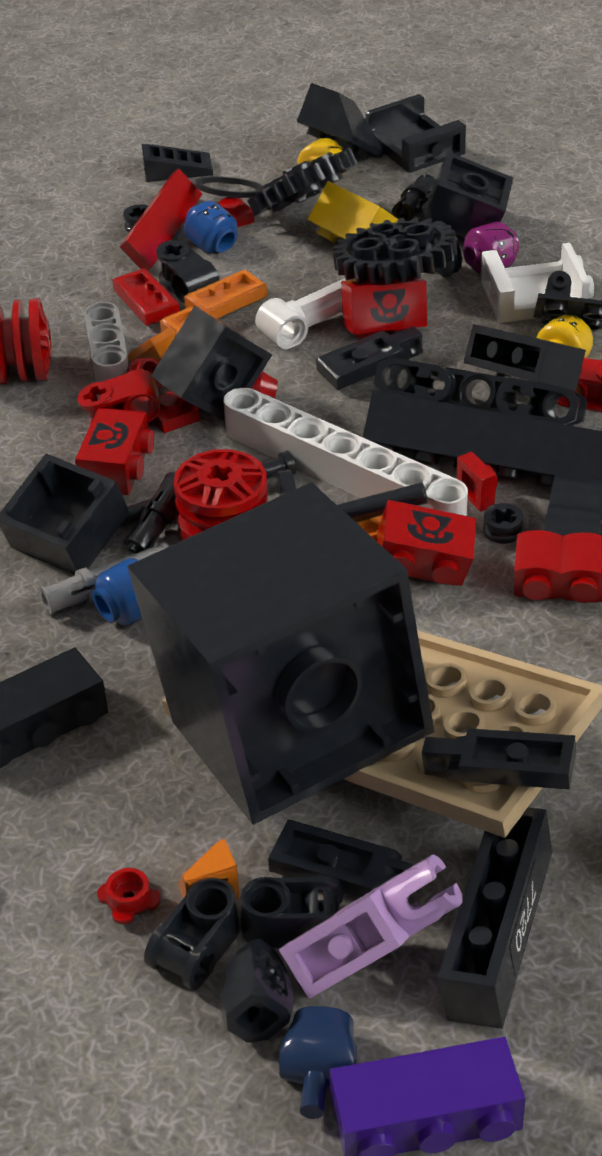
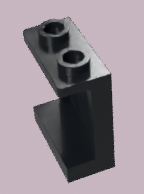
M420 94L368 110L365 113V120L383 148L384 154L408 173L443 162L447 151L458 156L465 154L466 125L456 120L440 126L425 114V98Z

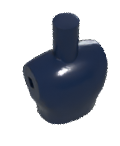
M309 1006L298 1009L281 1044L279 1057L280 1078L289 1082L303 1084L299 1112L303 1117L309 1119H318L323 1116L327 1086H330V1069L357 1064V1045L353 1034V1019L348 1012L341 1009L325 1006Z

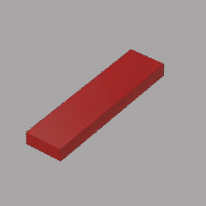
M177 169L165 182L119 247L140 269L145 268L147 271L151 269L158 260L157 247L163 242L171 241L186 219L188 211L195 206L202 196L201 191L195 187L180 169Z

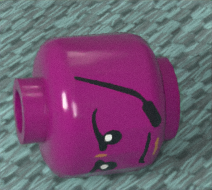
M501 222L490 223L473 228L466 235L463 257L465 262L475 272L481 274L483 251L497 250L504 268H509L515 262L519 251V240L516 233L506 224Z

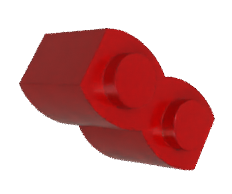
M543 530L525 531L517 534L514 595L527 597L535 601L561 597L565 600L579 603L601 602L602 535L582 532L562 536Z

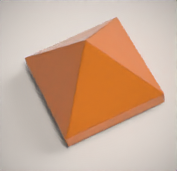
M169 327L129 352V361L132 362L137 358H153L160 362L175 338V329Z

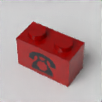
M413 277L403 283L395 279L387 285L384 280H380L373 285H370L369 280L361 283H356V280L341 281L343 327L352 334H355L356 338L363 339L380 331L392 330V333L395 334L412 326L415 328L428 327L426 280L423 278L416 279Z
M98 408L75 458L76 465L116 481L121 494L129 495L134 481H140L142 478L145 454L150 455L154 447V431L148 429L147 413Z
M388 500L378 527L377 542L407 569L408 576L444 585L463 586L474 560L476 518Z

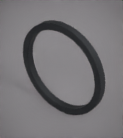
M224 176L201 177L196 179L195 187L200 191L233 198H251L253 195L261 192V187L263 186L251 180ZM214 182L233 183L252 187L256 190L246 192L227 191L208 187L204 184Z

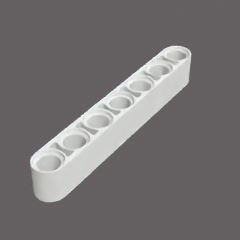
M237 388L229 391L224 396L226 433L233 440L275 459L278 458L279 453L288 450L295 460L296 469L359 498L423 482L428 497V504L421 505V507L467 516L468 488L456 478L254 389Z

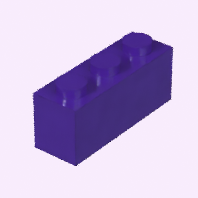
M506 1036L330 1069L331 1103L344 1156H394L395 1154L422 1150L425 1153H439L451 1148L457 1142L481 1138L486 1142H496L508 1138L514 1131L523 1130L525 1096Z

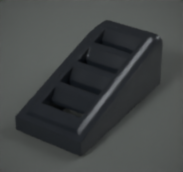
M141 144L146 182L168 180L177 169H180L187 178L213 176L210 153L154 144Z

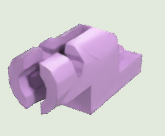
M432 854L342 908L331 918L290 941L279 950L308 999L397 949L410 936L436 922L443 915L463 903L462 893L457 883L434 895L423 906H420L418 902L412 905L408 903L410 894L436 878V874L446 868V865L439 857Z

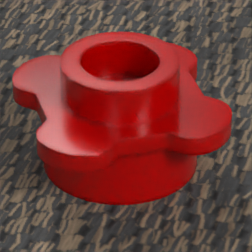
M123 868L115 871L97 891L98 901L109 906L112 910V919L118 924L131 923L135 915L144 910H154L161 902L159 891L151 889L146 874L136 868ZM126 895H134L130 898H124Z

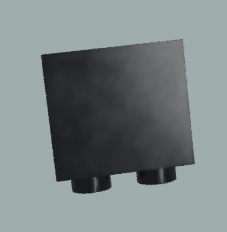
M312 482L127 566L172 722L252 825L435 732L407 569Z

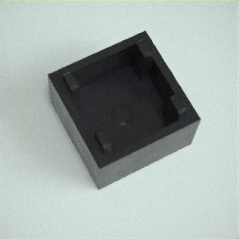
M447 151L433 185L422 221L429 218L432 219V222L442 221L446 225H450L451 230H455V234L465 238L473 228L501 222L506 212L514 177Z
M194 306L151 377L180 398L225 421L224 396L233 389H251L272 357V354L240 332Z
M45 454L0 512V528L11 548L75 575V571L85 567L89 569L130 512L116 481Z

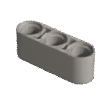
M98 302L88 306L85 309L84 316L94 381L103 382L126 374L129 364L118 307L110 302Z

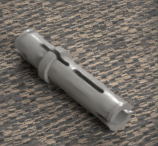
M161 543L156 547L121 558L90 571L85 567L75 571V576L49 586L40 587L39 595L44 609L48 614L52 615L56 611L86 601L87 604L94 603L92 593L96 590L95 583L100 573L125 559L135 558L141 560L167 548L168 545Z

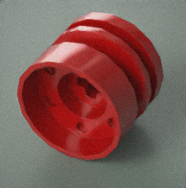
M40 298L29 299V317H25L20 299L13 301L11 318H5L0 304V384H7L9 368L15 365L22 383L29 382L30 364L34 366L37 381H48L52 339L49 320L45 315Z
M214 449L198 453L184 461L175 472L173 485L176 495L175 504L178 510L177 522L180 541L268 501L267 472L262 463L248 453L233 449Z

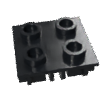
M564 271L553 272L548 278L545 294L538 293L533 318H539L542 323L548 324L556 317L574 315L584 320L590 327V330H601L602 300L570 297L572 281L569 274Z

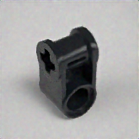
M174 240L163 242L157 247V258L161 261L162 268L159 274V283L176 295L177 299L184 304V296L220 280L214 265L194 252L186 243Z
M325 875L301 878H273L265 876L253 879L245 885L241 894V931L243 938L248 943L254 939H261L272 948H282L290 941L331 918L340 910L339 905L344 899L342 883L336 878ZM318 892H323L324 900H318Z
M206 878L195 883L166 921L162 922L151 935L144 952L145 964L152 969L163 967L183 978L185 987L191 990L199 989L213 972L218 960L235 941L240 932L236 896L232 886L225 880L218 878Z

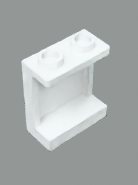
M571 243L562 244L561 260L558 262L504 268L497 250L482 252L481 284L498 323L536 319L533 318L538 293L545 294L548 278L555 271H564L571 277L570 297L593 298V279L591 275L585 273L582 257L576 255Z

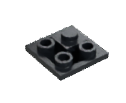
M314 83L310 84L296 121L308 128L306 134L317 139L330 138L344 149L350 148L353 154L368 159L370 153L382 157L384 150L355 101L339 92Z

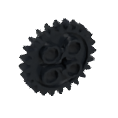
M350 148L334 155L332 152H329L311 162L304 161L283 171V176L261 187L262 191L253 195L247 202L254 216L271 209L274 213L294 202H297V204L322 193L321 189L325 187L328 181L335 183L344 178L342 173L355 167L357 161Z
M415 217L406 222L404 218H400L394 223L385 220L379 224L371 223L368 229L357 228V234L347 233L345 234L346 239L337 240L338 245L333 246L332 252L335 270L338 271L339 276L345 275V280L356 278V283L369 280L370 285L384 280L387 285L395 279L402 283L413 277L420 279L421 273L434 274L435 268H445L446 262L454 261L453 256L457 255L455 230H451L450 225L443 226L442 221L432 223L430 218L419 222L418 217Z

